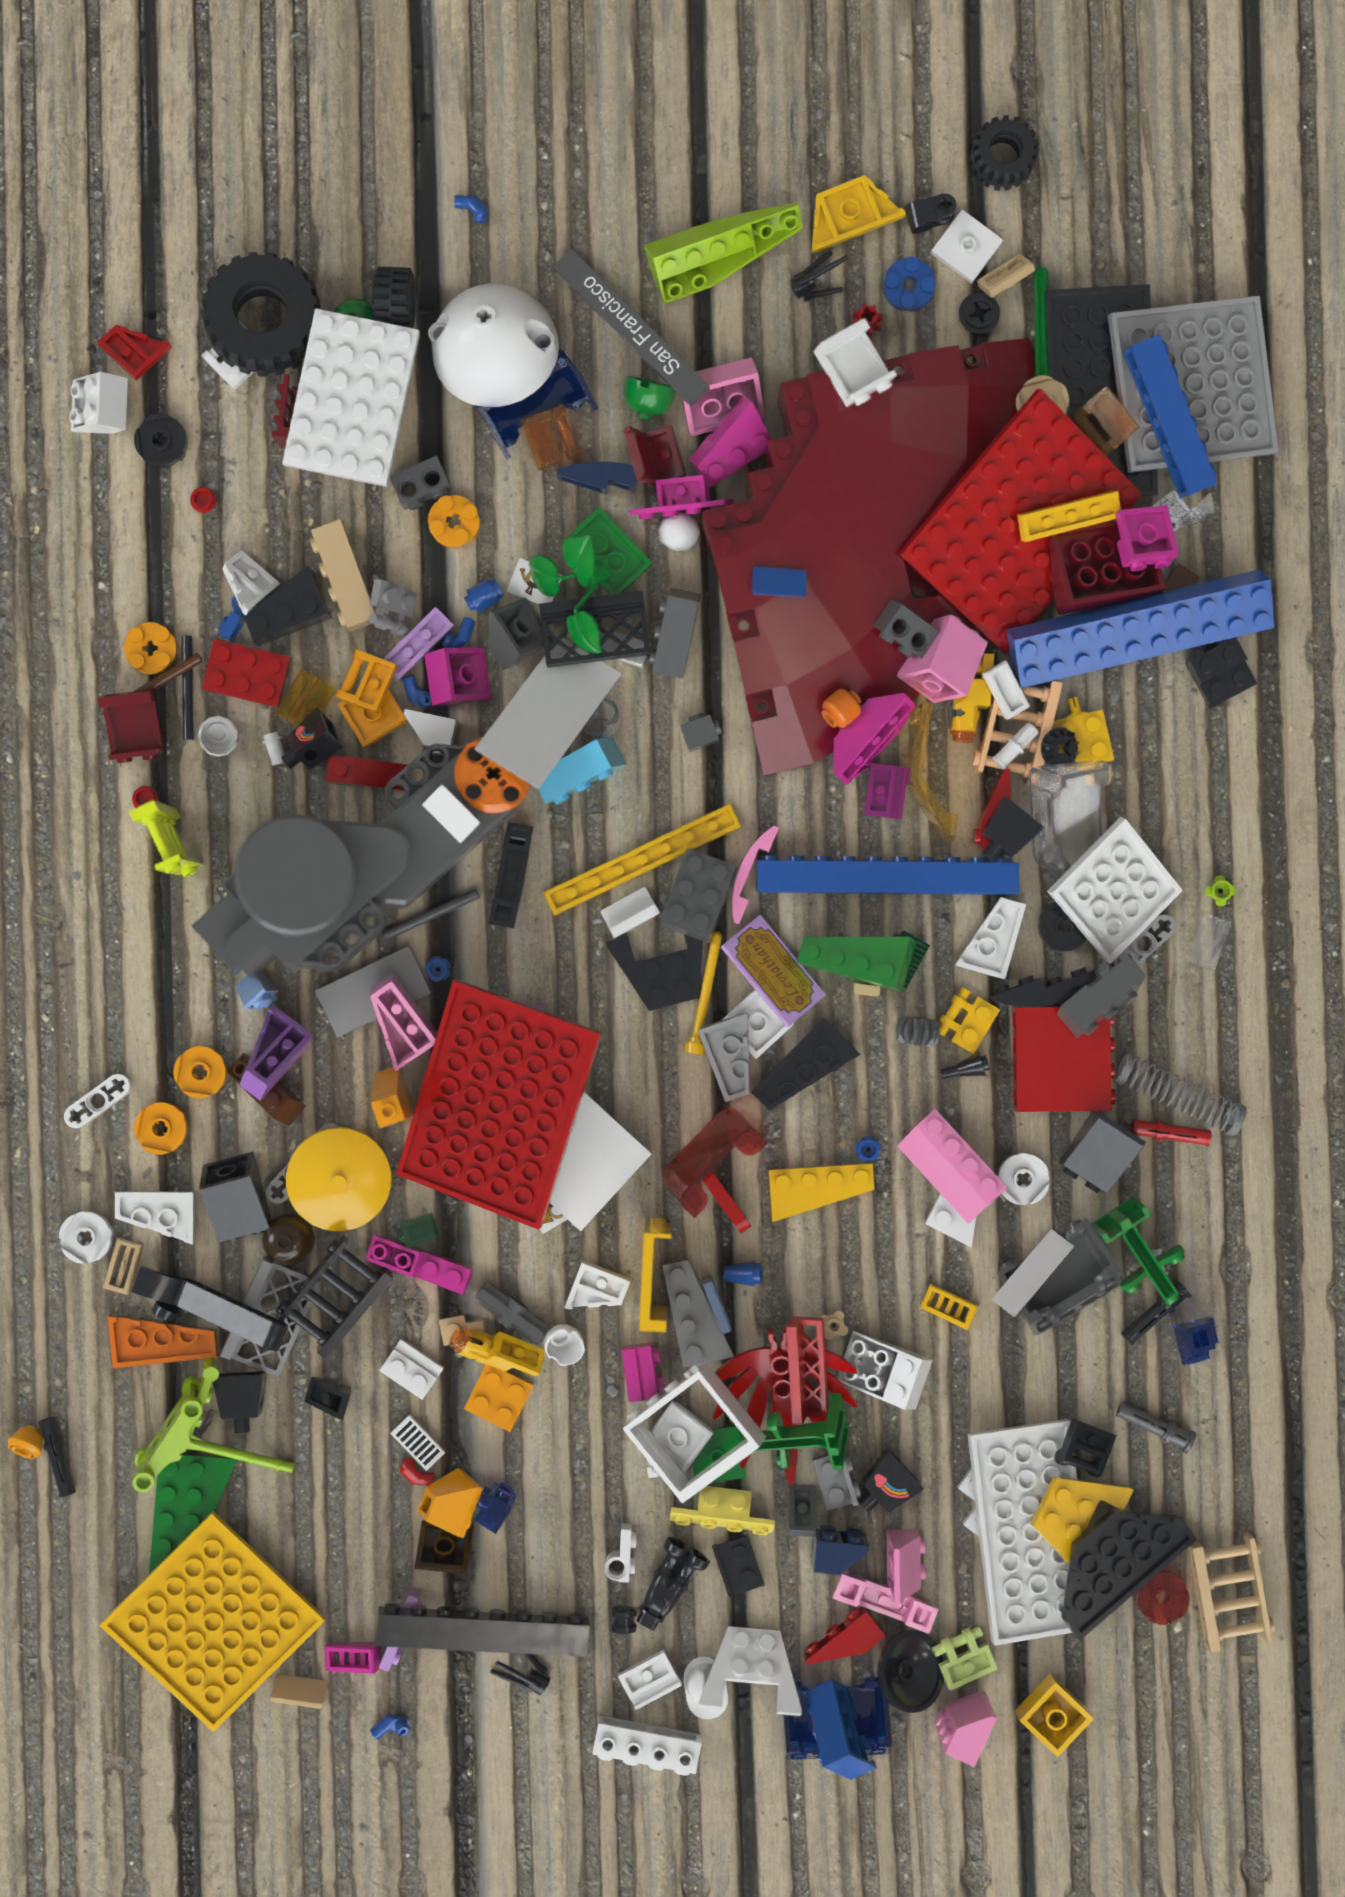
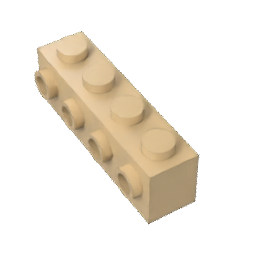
M339 519L312 529L313 538L309 540L314 553H319L322 562L318 564L323 577H328L331 583V587H328V592L332 601L338 602L341 611L337 612V616L341 626H347L349 631L352 632L372 624L369 622V616L375 613L376 609L374 606L369 605L371 596L343 522Z

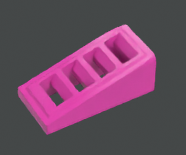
M376 1642L329 1643L325 1645L326 1671L375 1674L380 1669L379 1666L382 1662L381 1646H376ZM335 1652H339V1663H336ZM346 1652H349L350 1663H347ZM357 1653H360V1663H357Z

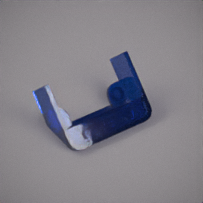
M561 349L558 351L557 361L550 376L530 396L516 403L500 407L475 405L496 445L506 459L511 458L507 448L513 446L520 436L518 429L556 407L563 405L567 409L576 410L587 402L593 411L598 409L581 372Z

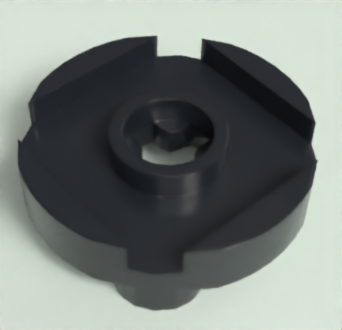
M159 413L150 415L143 420L139 429L137 428L135 431L134 444L138 454L148 464L163 468L172 466L184 459L188 447V436L184 427L176 419L167 414ZM160 434H163L164 438H168L163 447L155 444V440L159 439Z
M1056 901L1047 905L1038 917V933L1042 941L1052 950L1072 951L1081 947L1087 940ZM1062 918L1064 921H1070L1071 923L1067 933L1058 929L1059 920Z

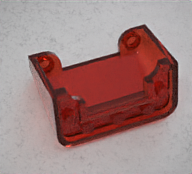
M732 1107L723 1108L665 1167L662 1173L663 1182L683 1208L695 1219L707 1205L708 1199L705 1191L701 1188L703 1186L701 1181L734 1147L741 1153L751 1156L760 1152L768 1143V1140L738 1110Z

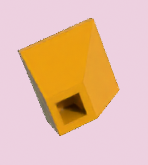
M457 1468L426 1487L417 1512L426 1522L464 1538L466 1530L471 1525L475 1507L480 1502L483 1488L463 1469Z

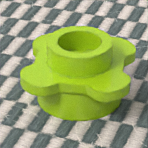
M1218 875L1214 878L1212 885L1205 888L1204 892L1206 896H1211L1215 900L1217 906L1226 905V900L1235 895L1236 888L1228 881H1225L1224 876ZM1219 888H1221V889L1223 890L1222 893H1219V892H1218V889H1219Z

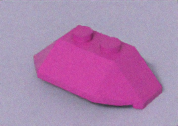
M904 693L868 699L860 706V715L847 727L840 728L837 736L834 738L833 773L846 785L853 778L863 773L870 766V763H873L905 725L910 712L915 709L916 705Z

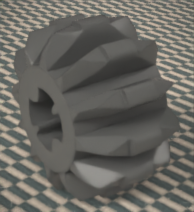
M902 1016L898 1019V1024H896V1039L906 1044L935 1046L938 1044V1038H940V1023L930 1018Z

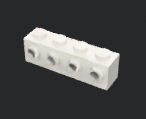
M599 1715L593 1755H597L599 1759L610 1761L613 1758L623 1760L625 1764L636 1766L638 1763L645 1764L649 1768L658 1771L664 1770V1768L671 1769L679 1775L687 1776L690 1773L696 1774L702 1738L701 1734Z

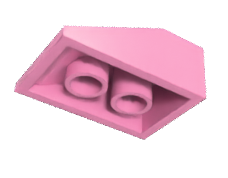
M917 1529L886 1530L887 1583L894 1603H901L921 1589V1580H925V1564H921V1554H925V1539L920 1537Z

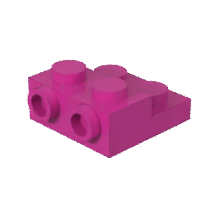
M1168 505L1119 510L1115 514L1121 538L1117 542L1122 568L1130 567L1131 571H1139L1145 569L1146 565L1154 564L1157 569L1169 566L1171 561L1179 555Z

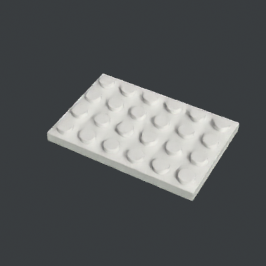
M315 308L282 464L297 469L388 487L420 331Z

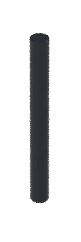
M181 636L182 662L192 656V636ZM192 668L182 674L183 740H194Z

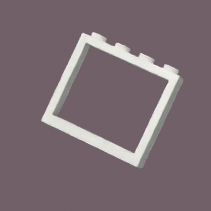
M707 1362L699 1368L696 1364L689 1368L683 1374L685 1376L680 1382L677 1379L672 1381L664 1388L666 1393L662 1396H659L658 1393L652 1396L645 1403L647 1407L642 1411L639 1407L627 1416L629 1421L622 1428L682 1503L759 1448L766 1438ZM699 1379L746 1439L688 1480L643 1424V1421Z

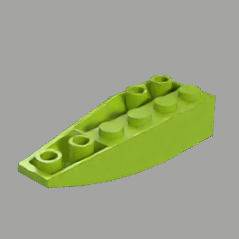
M792 203L733 215L689 228L644 245L649 268L663 303L667 304L713 287L802 230L803 224L799 204Z

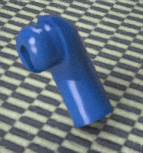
M463 618L459 633L455 636L451 634L445 635L442 645L445 648H461L470 641L476 622L471 618Z
M389 1714L373 1726L370 1732L377 1740L389 1730L404 1736L410 1730L409 1721L404 1716Z

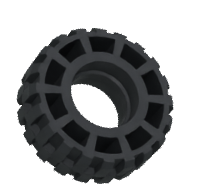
M250 252L248 253L249 256L243 258L238 255L232 258L231 263L227 266L222 264L217 269L218 275L210 277L206 284L208 291L203 293V310L201 312L207 337L211 341L217 355H222L224 362L229 366H238L242 373L249 375L251 371L257 372V375L260 377H267V373L276 372V376L284 374L285 369L289 367L292 369L297 368L301 365L300 360L303 357L305 358L315 308L321 309L316 287L313 281L308 280L307 273L301 267L295 268L293 261L286 257H283L281 260L276 257V254L266 252V255ZM255 297H272L285 305L287 317L277 329L267 333H255L240 325L238 321L239 310L247 301Z

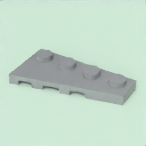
M688 1259L662 1264L683 1368L695 1364L699 1365L705 1362L733 1358L734 1354L725 1335L720 1331L713 1310Z

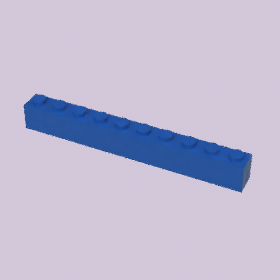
M767 855L762 856V860L757 861L756 893L1019 894V863H1012V858H997L996 862H986L984 857H972L970 862H960V857H944V862H934V857H918V862H908V857H892V861H882V857L879 856L866 857V861H856V856H841L840 861H830V856H814V861H804V856H788V861H779L778 856Z

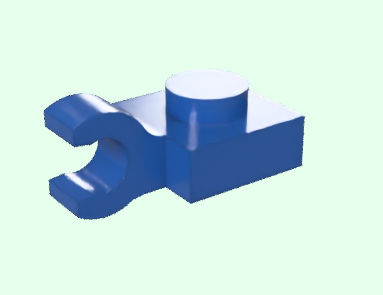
M235 596L231 602L234 612H231L229 616H225L219 627L221 630L219 635L234 643L245 623L244 617L246 616L238 606Z

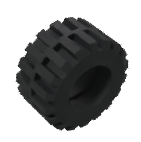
M1003 115L1002 120H999L997 116L992 118L991 123L987 121L983 124L982 129H979L971 148L970 162H973L971 165L972 172H977L976 178L978 181L982 179L985 181L984 186L989 188L990 184L994 185V190L997 191L1001 187H1004L1005 191L1011 190L1012 185L1015 188L1020 186L1022 181H1026L1038 157L1039 150L1037 148L1039 142L1038 139H1034L1035 131L1033 129L1029 131V124L1026 121L1023 124L1019 123L1020 118L1014 116L1013 120L1009 119V115ZM998 143L1008 144L1016 151L1018 160L1013 163H1001L992 156L990 147Z
M378 266L374 274L372 288L373 320L413 329L416 290L415 278L411 268Z

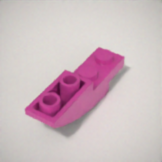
M373 1235L365 1260L409 1277L420 1278L462 1295L466 1294L474 1271L472 1268L453 1262L450 1258L378 1235Z

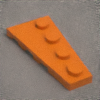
M114 1315L107 1316L113 1368L215 1358L219 1356L215 1329Z

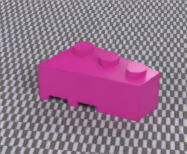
M743 395L738 399V404L733 410L723 417L722 423L712 435L709 434L689 458L697 475L707 474L709 488L765 453L767 441L772 440L752 401Z

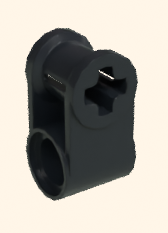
M943 193L908 203L904 209L911 233H922L931 228L950 223L955 215V198L951 194ZM940 206H944L945 209H948V212H944L943 209H940Z

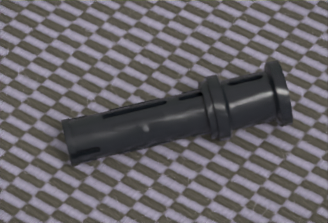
M1177 1279L1173 1281V1285L1180 1296L1176 1302L1166 1305L1160 1294H1158L1157 1301L1121 1332L1122 1336L1131 1345H1134L1141 1336L1167 1313H1174L1176 1311L1175 1308L1182 1301L1192 1297L1190 1292Z

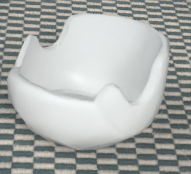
M678 512L676 516H667L661 520L658 528L661 543L673 551H686L697 543L700 528L697 521L691 515L685 512Z
M219 715L208 717L200 725L198 732L199 743L210 755L216 757L228 755L237 746V728L229 718Z
M567 1324L554 1326L546 1333L543 1341L548 1358H553L560 1366L575 1364L582 1358L585 1352L584 1341L580 1332Z

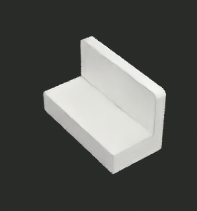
M645 887L601 910V915L614 938L660 914Z

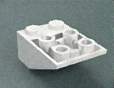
M853 1331L844 1358L857 1368V1374L839 1370L837 1379L843 1384L904 1410H915L933 1360L910 1350Z

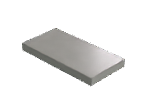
M410 946L315 990L337 1038L378 1019L370 997L371 986L392 972L414 1001L432 993Z

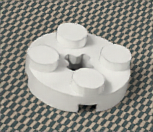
M1020 1152L1011 1155L1001 1163L998 1169L997 1177L1007 1186V1190L1002 1195L1014 1204H1034L1040 1201L1049 1189L1048 1168L1041 1159L1032 1154ZM1027 1172L1029 1174L1027 1178L1029 1183L1027 1185L1022 1183L1019 1186L1017 1184L1019 1180L1017 1175Z
M81 1211L68 1217L59 1231L63 1253L70 1260L80 1264L92 1263L103 1258L109 1252L113 1243V1227L103 1215L94 1211ZM89 1231L92 1242L87 1241L84 1244L81 1242L83 1237L80 1233Z

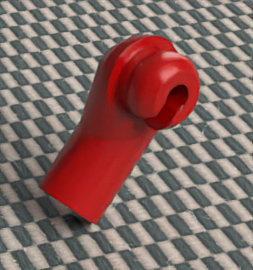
M406 1457L402 1460L400 1473L409 1483L429 1486L434 1483L435 1473L419 1472L415 1468L416 1463L413 1458Z

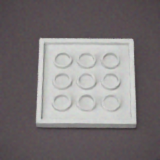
M1120 817L1047 892L1103 959L1111 964L1183 890L1125 818Z

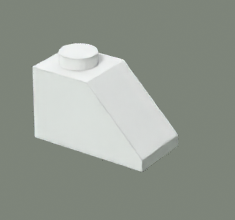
M408 709L404 710L405 717L426 748L437 743L454 745L458 726L457 720ZM432 752V754L444 756L441 752Z

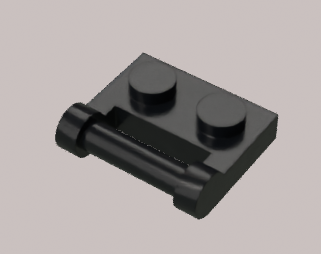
M1072 1418L1062 1447L1055 1453V1462L1063 1466L1070 1465L1087 1471L1090 1476L1099 1478L1104 1472L1117 1435ZM1075 1448L1095 1455L1094 1460L1090 1462L1074 1456Z

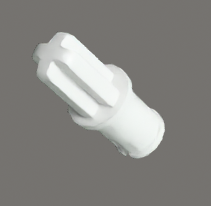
M1027 723L1012 739H1007L1008 743L992 760L1004 770L1019 753H1024L1023 749L1038 735L1039 732L1036 727Z

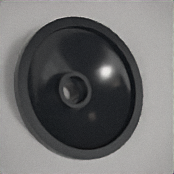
M906 1630L892 1636L884 1645L878 1660L877 1675L882 1694L890 1705L899 1711L907 1713H917L929 1708L938 1698L944 1683V1677L939 1667V1663L944 1662L942 1655L938 1657L934 1655L932 1647L937 1644L932 1638L920 1631Z

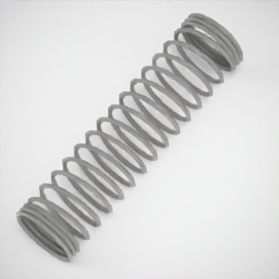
M1130 1052L1126 1053L1122 1058L1115 1073V1083L1124 1085L1135 1061L1139 1059L1138 1067L1129 1081L1128 1089L1132 1088L1140 1067L1146 1063V1070L1136 1086V1092L1140 1091L1148 1070L1154 1066V1072L1143 1091L1144 1096L1151 1089L1156 1073L1162 1070L1161 1077L1152 1091L1151 1099L1156 1097L1163 1077L1169 1073V1080L1159 1096V1103L1164 1100L1171 1080L1177 1077V1083L1167 1098V1107L1172 1103L1179 1083L1184 1080V1087L1175 1101L1174 1110L1178 1109L1185 1095L1186 1088L1192 1084V1090L1182 1106V1114L1188 1109L1194 1091L1199 1087L1200 1093L1190 1108L1189 1117L1194 1115L1202 1094L1207 1091V1097L1197 1113V1121L1204 1115L1209 1098L1214 1094L1215 1100L1206 1113L1204 1124L1210 1121L1217 1101L1223 1098V1104L1219 1107L1213 1118L1212 1128L1218 1124L1224 1111V1106L1228 1101L1230 1102V1108L1220 1123L1219 1131H1223L1225 1128L1226 1134L1234 1136L1242 1127L1247 1114L1246 1106L1239 1103L1233 1104L1231 1099L1225 1101L1224 1096L1217 1097L1216 1092L1210 1094L1209 1089L1202 1090L1201 1085L1194 1086L1192 1081L1187 1083L1186 1078L1179 1080L1177 1074L1172 1076L1170 1071L1164 1073L1162 1067L1156 1070L1155 1064L1149 1066L1147 1060L1141 1062L1140 1057L1135 1058V1055L1130 1054Z

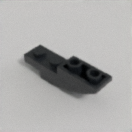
M1082 967L1070 972L1072 977L1062 980L1061 976L1047 980V986L1044 987L1041 978L1034 979L1033 975L1018 980V986L1009 988L1007 984L994 989L995 994L989 996V999L995 1003L1018 1007H1040L1066 1002L1075 994L1074 988L1093 982L1097 977L1094 970L1086 971V968Z

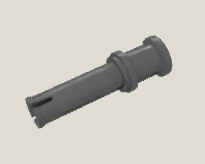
M1124 1401L1117 1408V1417L1160 1436V1440L1163 1443L1167 1444L1169 1442L1180 1447L1184 1453H1188L1192 1448L1196 1432L1192 1430L1188 1432L1176 1426L1174 1421L1164 1422Z

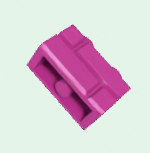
M653 1342L623 1346L621 1351L628 1401L649 1400L657 1393L660 1396V1390H664L662 1374L657 1375L656 1365L661 1364L659 1348L654 1349Z

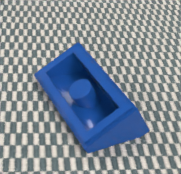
M753 567L751 594L806 597V570Z

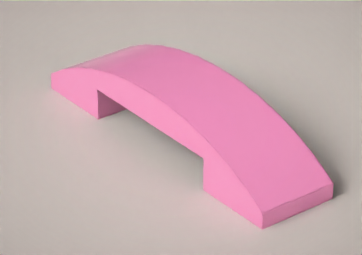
M776 826L771 827L759 837L748 851L738 870L731 904L733 923L739 925L749 901L740 897V893L758 850L766 853L769 852L778 831Z
M848 1573L840 1575L832 1596L833 1599L855 1607L859 1605L903 1621L905 1625L926 1633H930L939 1610L934 1605L912 1595L901 1603H894L889 1586Z

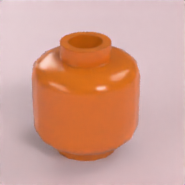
M838 689L823 702L822 716L830 726L845 728L860 715L861 707L859 704L861 699L852 690Z

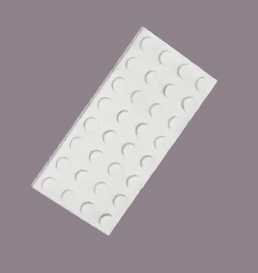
M1069 1419L968 1434L991 1643L994 1646L1072 1633L1061 1617L1069 1564L1030 1524L1053 1476L1077 1479L1076 1467L1070 1465L1063 1466L1055 1462V1453L1062 1447L1071 1423Z

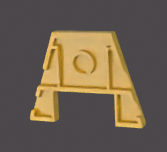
M1053 1476L1030 1524L1069 1564L1072 1542L1085 1532L1099 1501L1103 1500L1120 1510H1124L1134 1490L1122 1485L1116 1486L1107 1483H1094Z

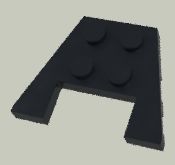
M684 935L687 949L639 962L634 960L628 936L607 941L606 946L647 1009L652 1011L699 998L703 941Z

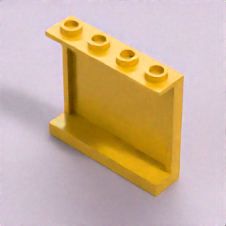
M652 1217L650 1222L645 1221L639 1331L666 1332L667 1306L651 1305L654 1238H671V1223H666V1218Z

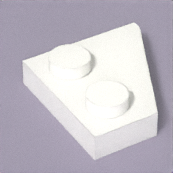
M582 1260L564 1308L622 1305L631 1278Z

